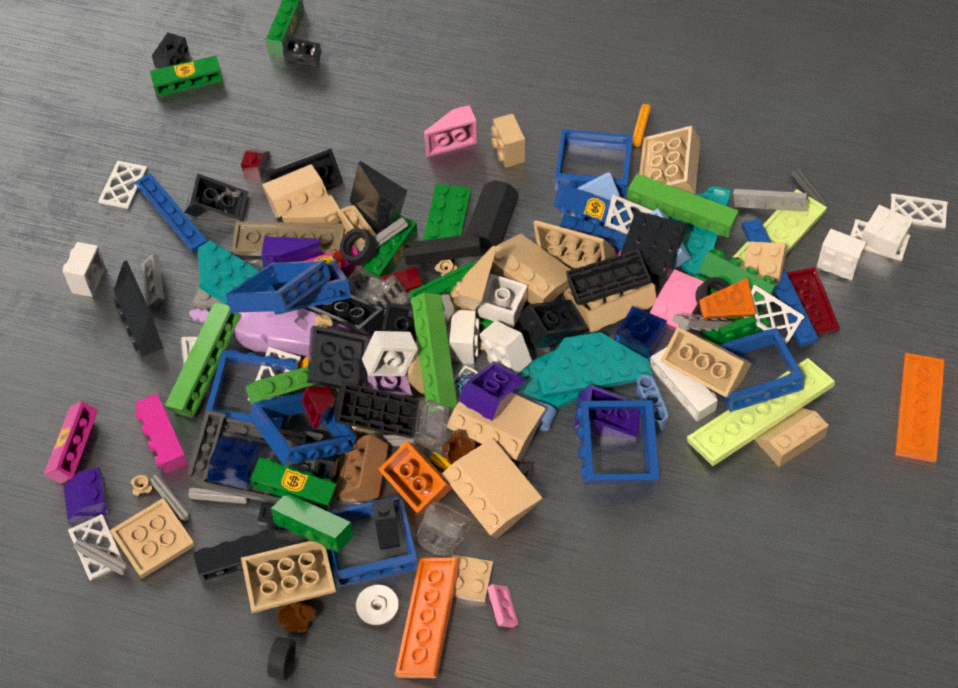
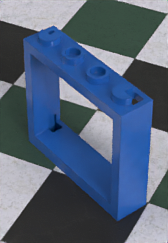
M562 129L555 176V190H558L559 185L578 188L598 178L597 176L563 173L566 145L626 150L623 179L613 178L619 196H626L633 135Z
M326 260L271 263L225 296L231 313L286 311L328 281L331 276ZM280 282H288L277 291L266 292L267 286L271 284L274 286Z
M336 262L328 263L329 273H333L336 278L329 279L288 310L273 312L277 315L351 298L348 279ZM280 282L274 286L271 284L267 286L266 292L277 291L288 282ZM342 289V291H343L344 294H343V295H340V291H339V290Z
M776 328L719 345L735 355H739L774 344L791 374L733 392L728 398L721 395L729 412L804 390V376Z
M222 350L206 410L226 414V418L252 423L248 414L216 409L228 363L232 362L257 367L267 366L276 370L285 371L286 369L292 371L300 368L298 362L292 359L279 360L274 356L261 357L255 353L242 354L236 350ZM289 416L270 420L276 428L285 430Z
M304 393L253 402L249 419L284 466L352 451L357 436L348 425L335 423L334 407H332L329 416L323 421L335 437L334 439L290 447L270 419L306 412L301 402Z
M653 400L582 401L576 407L577 414L575 416L576 419H579L577 438L580 439L581 445L578 448V457L582 459V467H580L579 474H581V479H583V485L654 484L659 480ZM589 410H640L645 473L593 474Z
M401 495L389 496L382 500L392 499L395 512H399L408 555L340 570L336 551L329 549L337 588L417 570L418 561ZM370 500L359 505L351 504L346 508L331 509L328 512L350 522L374 517L372 502L381 500Z

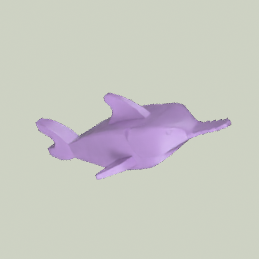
M199 308L189 312V316L193 318V321L199 320L200 323H204L209 314L206 309L201 311ZM299 309L277 315L273 311L240 312L242 316L232 336L244 347L252 349L261 356L266 355L268 347L301 356L300 361L309 356L310 329L316 321L315 316L318 315L315 312L307 309ZM333 321V325L330 327L333 330L361 335ZM271 353L270 356L280 359L278 354Z

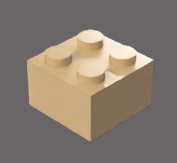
M509 114L493 119V127H491L493 138L491 143L493 148L497 149L499 161L503 162L505 168L524 163L525 138L514 115Z

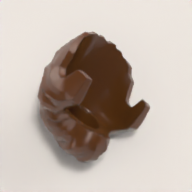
M455 430L448 441L443 444L442 449L448 463L452 465L458 459L473 451L476 445L473 440L466 437L464 431Z
M304 601L282 605L277 612L278 624L290 633L305 632L310 621L316 618V608Z

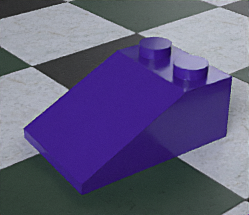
M264 236L261 252L264 268L271 263L300 262L323 255L320 239Z
M493 361L465 382L459 402L463 403L467 408L478 412L484 418L493 421L504 411L524 386L526 380Z
M589 384L578 393L577 407L582 401L634 400ZM589 410L590 434L636 439L640 410ZM575 416L574 428L577 429L579 427V419H576Z

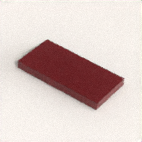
M816 267L786 272L816 334L822 335L838 332L840 329Z

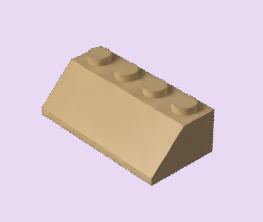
M678 326L661 359L662 363L726 398L741 384L752 364L690 330H683Z

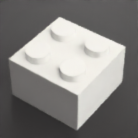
M879 205L866 225L861 240L866 242L865 246L895 258L909 234L913 219Z
M830 229L822 245L817 267L839 275L842 278L852 280L859 267L866 242Z
M77 242L74 249H71L69 260L63 266V274L71 293L93 297L106 268L98 246Z
M491 274L485 287L482 301L478 305V316L491 321L496 320L514 328L527 300V285Z
M454 310L452 314L449 342L451 363L474 364V357H478L480 329L479 319L476 318L475 311Z
M495 320L479 334L490 363L494 361L513 373L518 374L532 362L522 333Z
M375 331L362 361L369 376H405L417 351V346L410 332Z

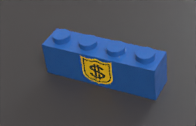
M559 185L553 206L559 208L558 211L561 213L569 214L571 212L576 218L582 220L587 218L590 219L591 223L605 225L611 201L568 185ZM615 203L617 210L624 208V206ZM626 210L619 213L623 223L626 222L628 217ZM613 216L610 223L619 226L620 224L616 216Z

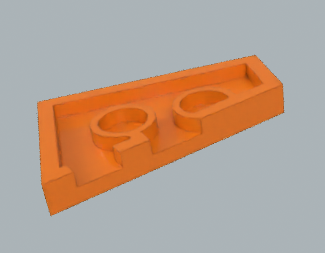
M748 278L699 300L703 319L749 317L756 314Z

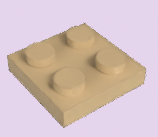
M749 242L744 266H752L759 270V274L763 276L769 275L775 278V281H781L787 245L785 243Z
M452 554V557H457L460 560L453 597L485 603L493 561Z

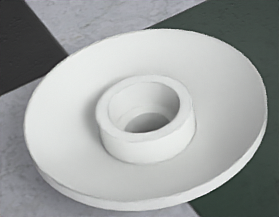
M383 585L369 586L359 594L356 601V610L359 617L368 624H385L396 615L398 598L389 587ZM376 606L382 607L380 610L374 609Z

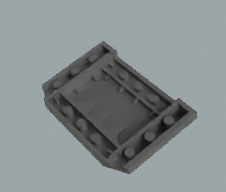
M206 410L188 476L207 490L274 504L282 498L251 487L250 478L259 458H270L276 461L277 464L283 465L255 425L246 421L226 418V414ZM277 428L290 447L323 441V434L309 431L298 433ZM315 460L291 464L290 466L294 467L297 471H306L314 474Z

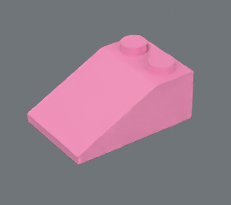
M470 105L451 110L424 131L427 157L477 144L476 119Z
M674 269L649 314L650 320L675 331L679 324L672 321L674 314H696L699 306L696 302L695 292L697 287L704 281Z

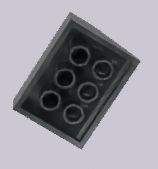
M360 161L354 179L350 203L357 208L377 235L398 220L408 190Z
M127 260L123 261L113 290L116 298H113L116 309L120 308L122 311L119 312L122 322H127L128 326H125L128 336H133L134 338L131 342L135 351L139 350L143 357L163 349V345L153 316Z

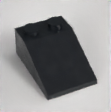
M197 173L191 184L184 213L205 220L241 222L249 191Z
M572 300L528 304L518 318L535 349L551 347L562 342L564 338L580 335L590 329Z

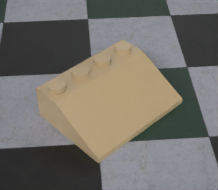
M693 126L644 137L639 174L696 194L701 139Z
M536 220L533 223L537 245L565 266L578 268L616 256L615 249L605 239Z
M521 233L496 246L490 274L526 284L527 301L529 303L552 302L569 286L566 271L571 269Z
M492 246L467 272L461 282L457 281L456 286H454L453 291L449 295L451 302L454 304V310L475 311L481 303L497 247Z
M652 282L651 284L581 305L575 303L570 287L562 292L566 300L573 301L590 328V332L598 331L623 318L649 309L657 299Z
M516 395L504 411L491 421L473 409L467 408L463 403L458 402L446 427L452 431L462 430L467 438L480 444H484L493 438L509 458L521 462L546 408Z
M493 438L458 459L442 473V476L490 536L496 539L543 500L542 496Z
M307 541L241 558L252 613L336 592L326 548L317 542Z

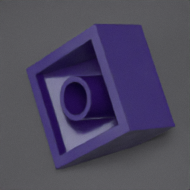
M100 468L81 471L64 485L69 523L97 517L101 514H109L105 479Z

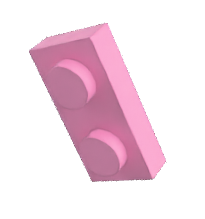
M492 584L487 589L497 624L502 627L514 628L518 625V620L508 586Z

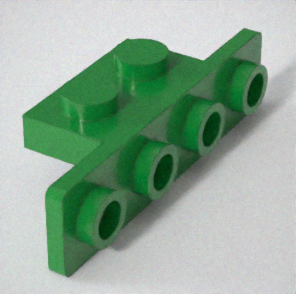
M755 315L733 321V323L720 327L718 330L712 329V331L699 335L720 345L754 334L763 329L755 325L756 320L753 317ZM766 317L760 318L761 323L770 327Z

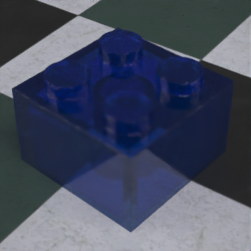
M632 306L615 334V341L650 361L651 356H653L666 333L667 320Z
M221 435L208 463V480L247 490L251 481L250 478L259 460L260 444Z

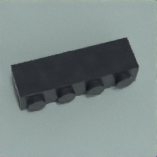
M272 529L263 530L259 534L252 536H242L235 541L222 542L211 548H201L197 552H193L201 583L242 572V557L279 549L275 531Z

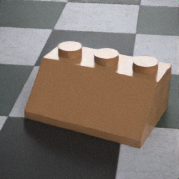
M369 434L356 440L351 452L343 453L334 498L367 502L379 497L383 474L378 469L385 463L387 458V443Z

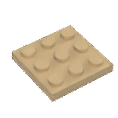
M164 498L110 530L112 536L141 579L195 546L193 540Z

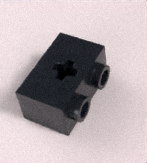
M167 32L152 54L154 66L160 69L180 64L181 59L188 52L186 38Z
M286 37L283 48L285 60L318 67L322 53L320 43Z

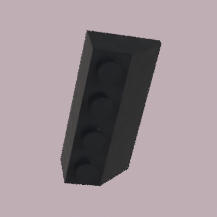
M325 148L262 171L265 183L312 164L322 179L325 189L343 182L332 148Z
M353 295L348 299L304 308L318 315H328L332 321L373 336L375 331L382 330L385 316L384 308Z

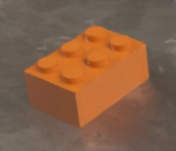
M408 441L378 469L418 514L424 516L452 489L433 464L414 444Z

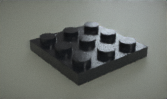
M635 211L620 255L639 250L648 273L669 278L688 225L675 220Z
M313 325L310 329L307 383L337 389L341 388L342 383L366 387L367 370L362 358L368 347V337Z

